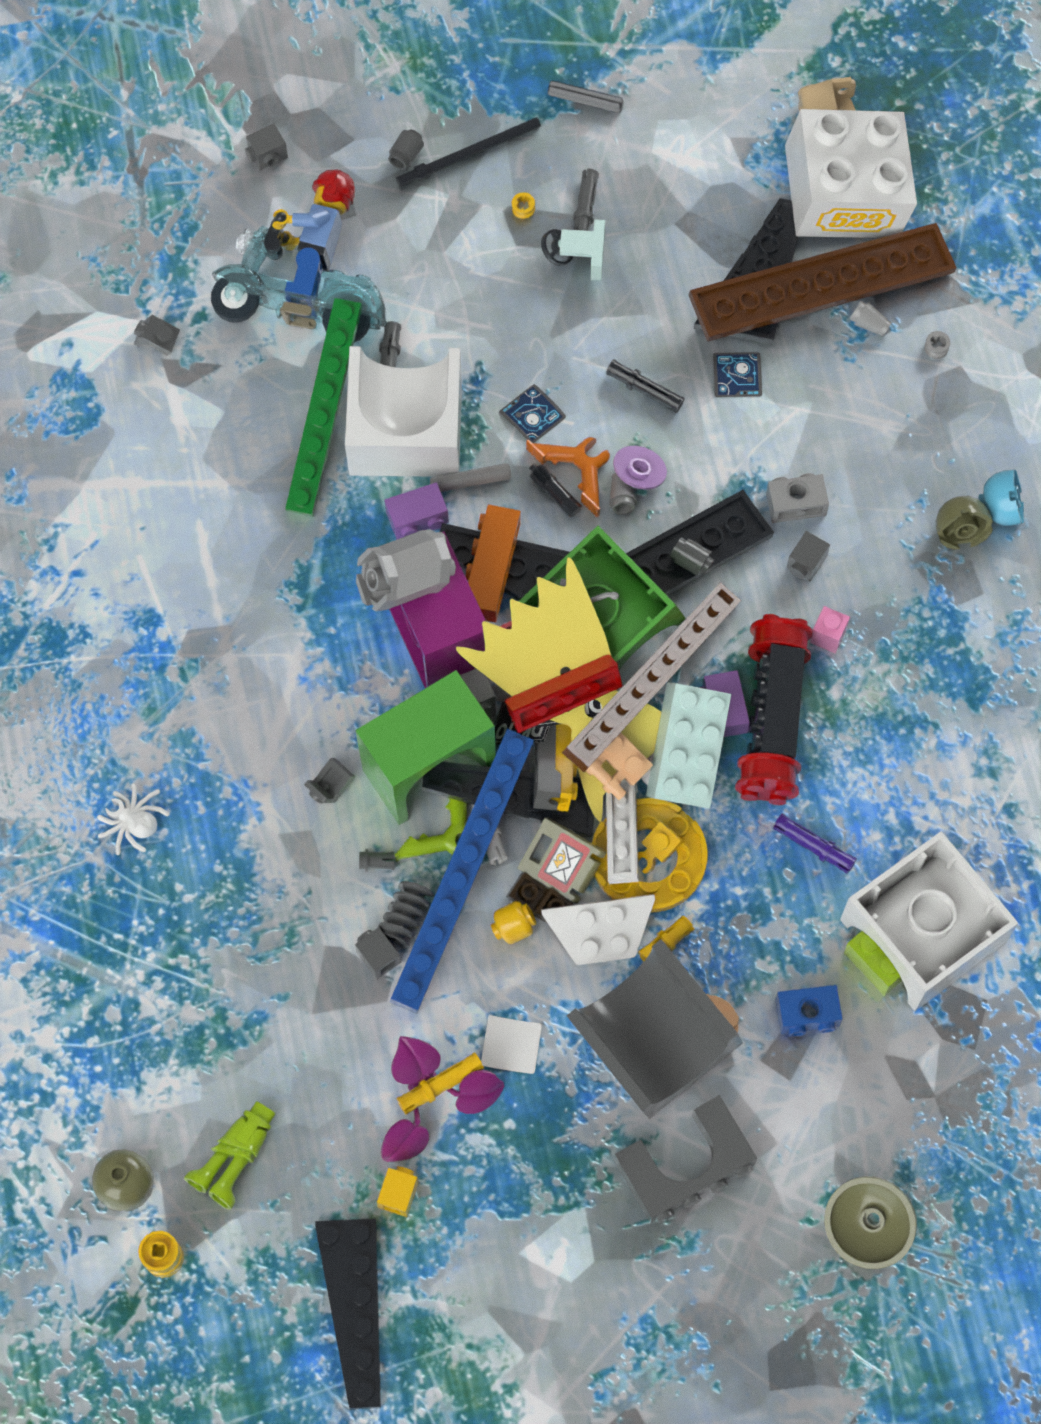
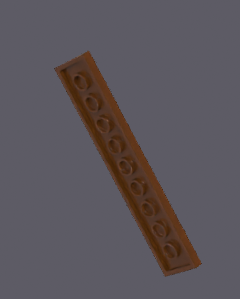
M937 223L692 289L688 296L706 340L709 342L953 274L957 267Z

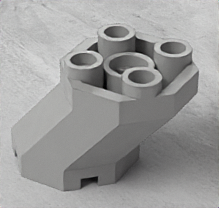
M431 529L421 530L382 546L368 548L358 558L357 566H362V573L356 574V584L362 602L367 606L373 605L372 609L375 611H382L430 593L440 592L449 583L450 576L455 574L456 566L449 553L445 535L442 532H434Z

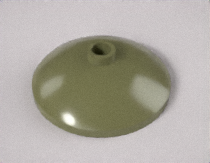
M861 1176L843 1183L832 1194L825 1209V1231L832 1247L843 1259L861 1268L881 1269L897 1263L910 1250L916 1237L917 1218L910 1199L897 1185L880 1177ZM870 1213H876L879 1216V1222H873L870 1219Z

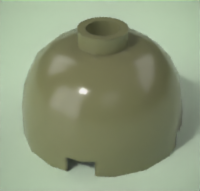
M958 496L945 502L939 509L935 521L940 542L945 547L955 550L960 549L958 544L971 542L970 548L977 546L985 541L993 530V521L987 506L972 496Z
M126 1149L113 1150L104 1155L96 1164L92 1175L93 1190L98 1200L108 1209L126 1212L133 1211L142 1206L151 1196L154 1173L148 1161L137 1152Z

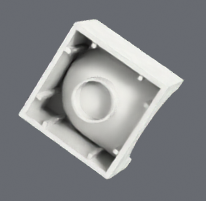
M350 346L345 450L349 475L434 477L459 472L462 399L460 348H449V352L443 360L430 366L395 368L371 360L363 353L361 347Z

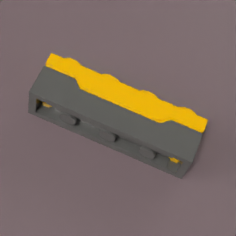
M566 724L550 726L545 741L535 742L533 808L568 811L571 800H576L578 785L573 783V777H576L578 767L562 753L572 742V730Z

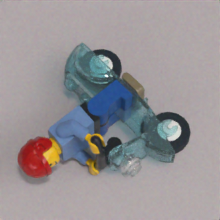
M338 169L326 170L313 182L312 190L316 194L310 212L288 215L285 210L278 209L273 214L274 219L271 221L269 228L261 226L254 233H251L250 229H245L243 234H238L236 249H239L240 255L243 256L241 265L229 264L212 272L216 283L211 291V303L215 313L221 319L231 323L243 322L254 315L260 305L276 310L277 318L281 319L282 316L285 323L291 326L306 329L316 328L317 324L314 319L297 315L322 319V324L327 332L334 298L362 304L354 343L360 341L369 329L380 330L381 327L387 326V312L384 299L370 277L365 275L347 276L339 270H330L342 228L340 215L349 211L350 206L353 205L356 189L354 181L349 174ZM287 223L295 227H304L300 237H295L290 232L284 231L283 228ZM298 246V254L296 256L298 267L294 281L269 277L259 273V269L266 257L278 260L283 256L282 247L291 251Z

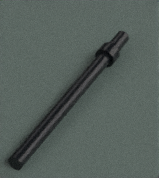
M535 117L426 165L421 163L414 166V170L396 177L399 187H402L416 180L423 181L434 172L541 127L540 121Z

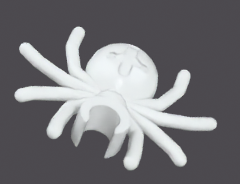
M132 783L131 804L129 799L123 794L114 791L113 795L119 799L114 798L111 801L114 805L119 806V809L116 812H111L105 808L107 815L111 819L102 815L97 816V819L104 823L116 825L108 831L98 834L99 838L107 837L120 829L115 845L116 855L121 853V842L124 832L134 848L141 852H146V848L137 844L130 833L138 838H147L156 832L157 821L146 810L160 812L165 816L170 815L167 810L161 807L149 805L141 807L150 798L160 793L159 789L149 793L136 804L137 787L135 783Z

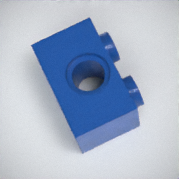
M837 985L777 992L775 1002L781 1034L788 1033L790 1037L805 1035L806 1031L818 1030L819 1033H829L835 1031L836 1027H840L843 1019ZM812 1007L816 1011L817 1016L808 1018L803 1015L801 1009Z

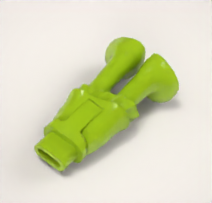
M256 1101L250 1111L245 1110L243 1115L217 1140L218 1144L210 1148L214 1154L202 1168L189 1171L185 1175L184 1180L190 1186L205 1194L227 1158L233 1159L208 1192L209 1196L216 1203L231 1210L235 1204L232 1187L248 1163H253L254 1158L258 1157L259 1151L266 1139L267 1131L271 1129L269 1124L276 1115L275 1112Z

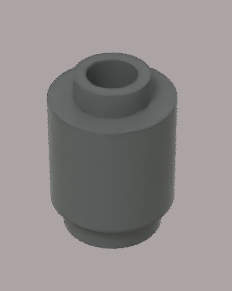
M412 129L403 130L389 151V162L400 170H406L407 167H410L424 147L422 136Z
M682 537L676 543L670 555L671 558L675 559L676 564L697 576L702 572L707 574L714 562V559L711 558L712 551L691 539L685 540Z

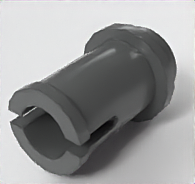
M365 849V852H359V869H365V872H368V869L394 870V861H382L394 860V851L368 852V849Z

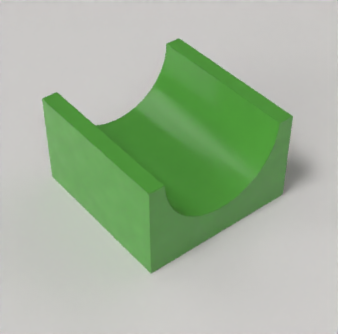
M599 525L543 577V579L561 586V578L566 579V564L569 557L574 562L590 598L606 592H616L619 594L616 600L608 597L592 603L605 633L611 657L618 664L619 670L654 635L670 626H679L686 620L675 603ZM537 584L519 602L538 608Z

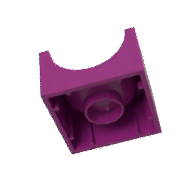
M445 532L442 533L446 537L449 553L456 566L455 574L450 576L449 583L438 593H430L389 609L424 688L429 687L456 670L459 675L476 669L457 652L456 647L485 651L482 622L486 620Z

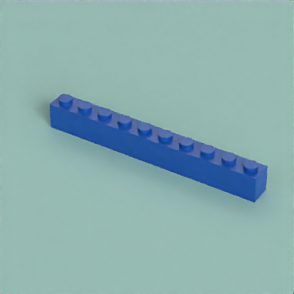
M510 729L506 730L391 996V1003L416 1014L418 1013L534 742L533 739Z

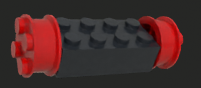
M765 614L762 619L753 622L750 626V633L754 638L753 644L748 648V655L759 663L755 664L753 679L757 680V690H753L751 697V706L755 707L754 716L750 717L748 732L753 733L752 743H748L746 755L740 757L737 761V766L741 769L740 780L735 784V789L741 794V799L764 800L769 801L773 805H785L786 800L793 799L799 795L796 775L801 772V764L795 760L803 669L804 664L811 658V652L807 649V644L813 635V630L804 619L781 618L775 614Z

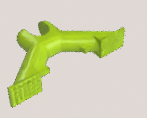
M448 798L449 803L445 808L450 811V826L443 834L429 837L423 833L418 839L409 836V839H406L404 845L395 853V861L398 862L400 859L443 851L453 855L457 846L456 841L461 837L468 821L467 803Z

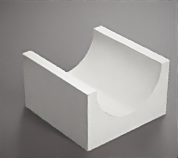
M942 831L848 899L840 919L847 929L853 926L862 930L883 950L898 971L907 990V1003L914 1011L918 1010L1004 946L1018 925L1016 919Z

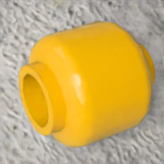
M514 901L494 912V923L491 924V928L498 940L503 938L506 943L515 944L531 936L534 932L533 926L537 925V922L527 904L522 905L520 902Z

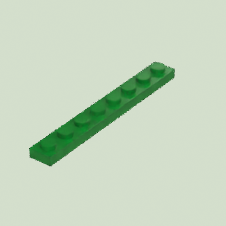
M334 298L285 507L287 512L314 517L349 366L350 346L354 345L361 315V303Z

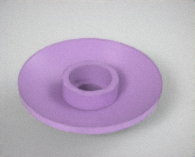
M624 447L616 453L613 460V467L618 477L634 488L644 490L657 488L664 482L667 475L664 461L655 452L645 447Z

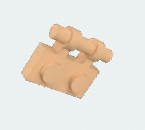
M620 733L586 772L590 776L593 774L603 784L602 788L608 794L612 793L620 800L627 793L619 785L621 781L625 779L631 786H634L653 764ZM605 760L617 771L612 777L601 767Z

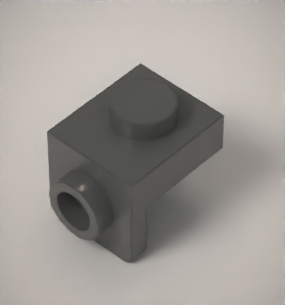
M151 315L144 321L140 320L134 330V335H136L134 345L139 347L145 343L163 354L169 355L172 352L180 329Z
M330 758L315 779L307 780L304 785L310 790L309 795L318 803H335L356 776L336 758Z

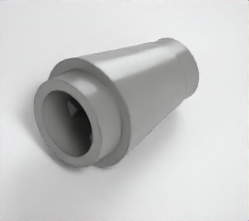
M860 301L850 317V320L855 322V326L880 334L881 336H884L892 323L869 302L866 304L863 301Z
M614 473L612 475L609 505L616 514H629L635 509L637 503L632 486L626 484Z

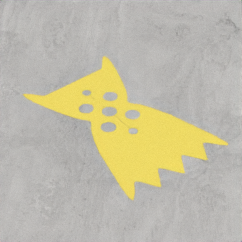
M569 557L566 564V586H559L541 577L537 578L538 608L510 599L512 628L510 630L486 621L482 622L485 640L484 652L465 647H456L457 652L511 696L560 676V671L563 667H569L570 670H573L602 656H611L605 633L574 562ZM612 691L595 700L601 703L603 709L618 691ZM586 704L550 719L557 723L568 725L572 730V741L593 719L585 713ZM649 704L621 732L646 758L654 753L661 711ZM606 760L601 765L611 777L617 772ZM577 768L588 804L595 818L601 822L603 795L606 793L602 788L603 784L593 774L590 776L586 771L583 772Z

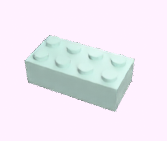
M667 683L646 797L710 809L731 694L677 683Z

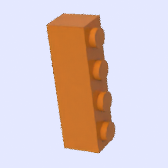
M490 504L487 506L486 514H480L478 530H481L479 539L475 538L473 541L471 554L475 555L473 564L468 563L465 577L469 580L468 584L485 620L496 623L521 525V511Z

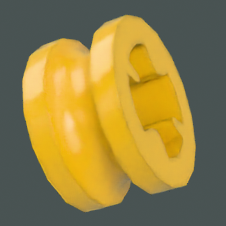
M522 192L513 197L511 202L512 212L516 217L525 219L534 214L535 199L532 195ZM523 202L525 204L527 202L528 208L525 210L524 207H522V210L519 209V203Z

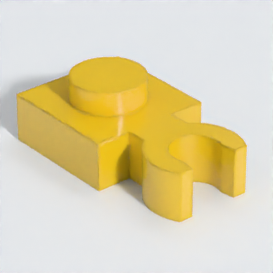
M660 821L641 842L647 848L644 852H638V862L641 858L647 860V866L642 871L644 874L654 870L656 859L665 863L684 842L663 821Z

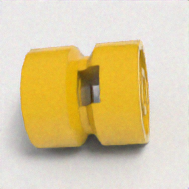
M153 1231L147 1234L140 1242L138 1249L139 1258L152 1275L159 1278L171 1277L182 1267L184 1261L183 1250L176 1239L168 1232Z

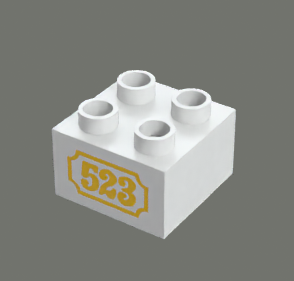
M800 109L785 144L796 236L882 238L903 232L917 205L904 112Z

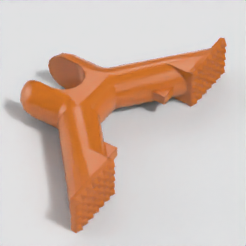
M594 437L584 439L576 447L531 443L527 440L526 450L531 455H534L533 457L538 462H541V464L544 465L547 461H551L554 465L559 462L573 463L581 470L582 482L578 485V488L582 491L581 503L588 510H591L595 517H599L598 469L610 459L609 451L604 450L596 457L587 456L586 452L596 443Z

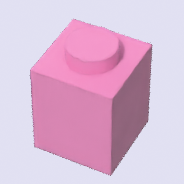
M824 606L813 628L810 643L836 654L846 633L850 617Z

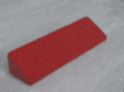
M605 655L506 699L505 703L517 732L521 733L623 687L618 664L610 655Z

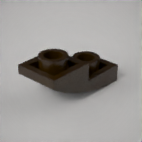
M525 872L519 875L506 895V898L512 902L518 901L522 905L527 904L533 915L546 923L547 921L543 917L541 909L574 905L553 888L547 889Z

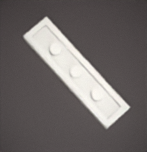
M625 779L619 785L627 793L620 800L612 793L608 794L606 792L609 884L639 882L636 783L634 786H631Z

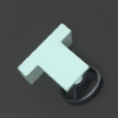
M594 220V231L549 230L541 239L543 254L548 261L556 266L568 264L573 259V256L591 257V280H601L605 220ZM549 234L553 238L551 243L553 251L549 253L546 245V239ZM557 254L568 256V259L562 262L553 257Z

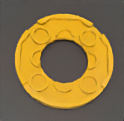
M654 798L636 799L637 831L653 830L660 821H663L684 841L676 849L678 855L676 867L669 876L661 881L609 884L607 853L604 858L592 853L591 857L601 862L594 876L603 892L612 900L654 894L655 901L651 913L666 911L685 902L699 887L707 865L708 851L706 840L698 823L682 811V808L678 805ZM607 817L600 822L592 839L594 845L606 852Z

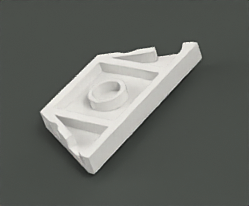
M651 894L541 909V912L576 965L627 959L636 956L655 901V896Z

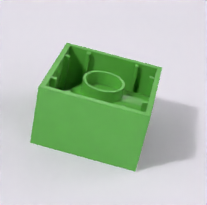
M457 670L355 730L363 772L398 825L409 820L406 804L408 792L423 775L436 765L455 754H461L473 759L481 766L491 767L496 756L495 727Z

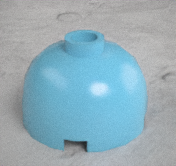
M1004 470L995 473L984 484V492L979 494V500L987 506L992 521L996 524L1012 526L1024 523V501L1021 502L1020 493H1022V488L1017 471Z

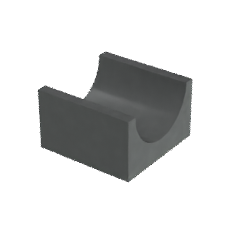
M662 939L652 946V950L646 960L615 989L596 1002L584 1008H575L566 1015L649 1119L743 1044L737 1031Z

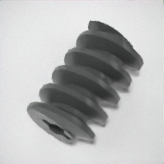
M402 881L398 885L400 891L395 892L393 895V899L396 902L389 903L388 909L390 912L384 913L383 919L385 922H381L378 927L390 942L403 948H409L410 945L404 938L415 937V934L409 928L420 927V924L414 918L415 916L425 917V913L419 908L420 906L430 907V903L425 899V896H435L425 886L414 882Z

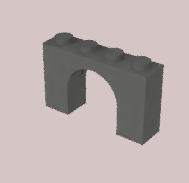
M720 1095L694 1109L692 1114L694 1121L710 1147L712 1155L709 1168L700 1177L690 1181H677L665 1176L656 1166L642 1140L614 1154V1162L650 1224L658 1220L659 1224L669 1220L675 1215L674 1210L683 1205L686 1209L690 1208L702 1200L700 1195L711 1190L712 1194L716 1193L728 1185V1179L735 1175L740 1179L754 1170L753 1165L757 1161V1156Z

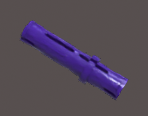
M783 813L778 817L773 826L774 830L819 856L820 861H827L846 874L851 871L855 865L854 862L857 861L856 857L835 846L836 843L834 841H827Z

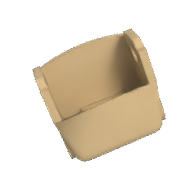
M851 77L836 78L802 87L798 91L799 111L800 109L856 111L850 99L855 93V80L851 79Z

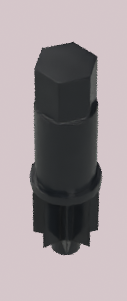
M534 463L529 467L532 480L569 517H574L580 512L582 505L557 481V478L543 464L537 466Z

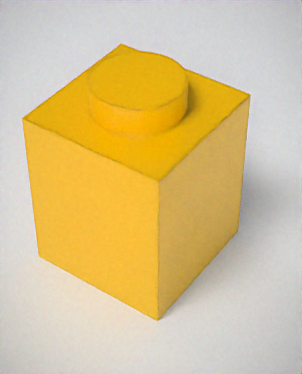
M397 1166L396 1170L388 1168L377 1200L379 1209L408 1217L419 1183L418 1177L413 1176L414 1171L401 1166Z

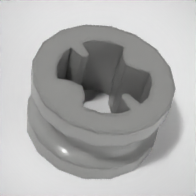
M941 331L931 332L925 343L926 354L934 359L946 356L950 347L949 336ZM938 342L942 343V346H938L937 348L933 347V344H936Z

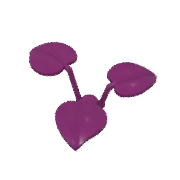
M400 1036L398 1048L391 1065L392 1076L398 1083L409 1084L408 1089L410 1091L418 1086V1082L421 1080L427 1081L437 1075L434 1071L440 1065V1054L434 1046L425 1041ZM478 1070L471 1072L462 1079L459 1090L450 1088L447 1091L453 1096L458 1097L455 1104L458 1111L465 1114H475L486 1110L496 1102L503 1091L504 1082L490 1071ZM419 1107L413 1110V1123L408 1119H402L388 1130L381 1147L383 1161L395 1162L411 1159L425 1149L429 1141V1132L424 1126H419L421 1122Z

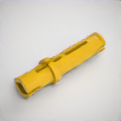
M474 1052L427 1081L421 1080L418 1082V1086L397 1097L396 1100L399 1102L398 1104L403 1113L407 1115L428 1101L432 1103L436 1100L435 1097L459 1084L471 1072L483 1070L484 1066Z

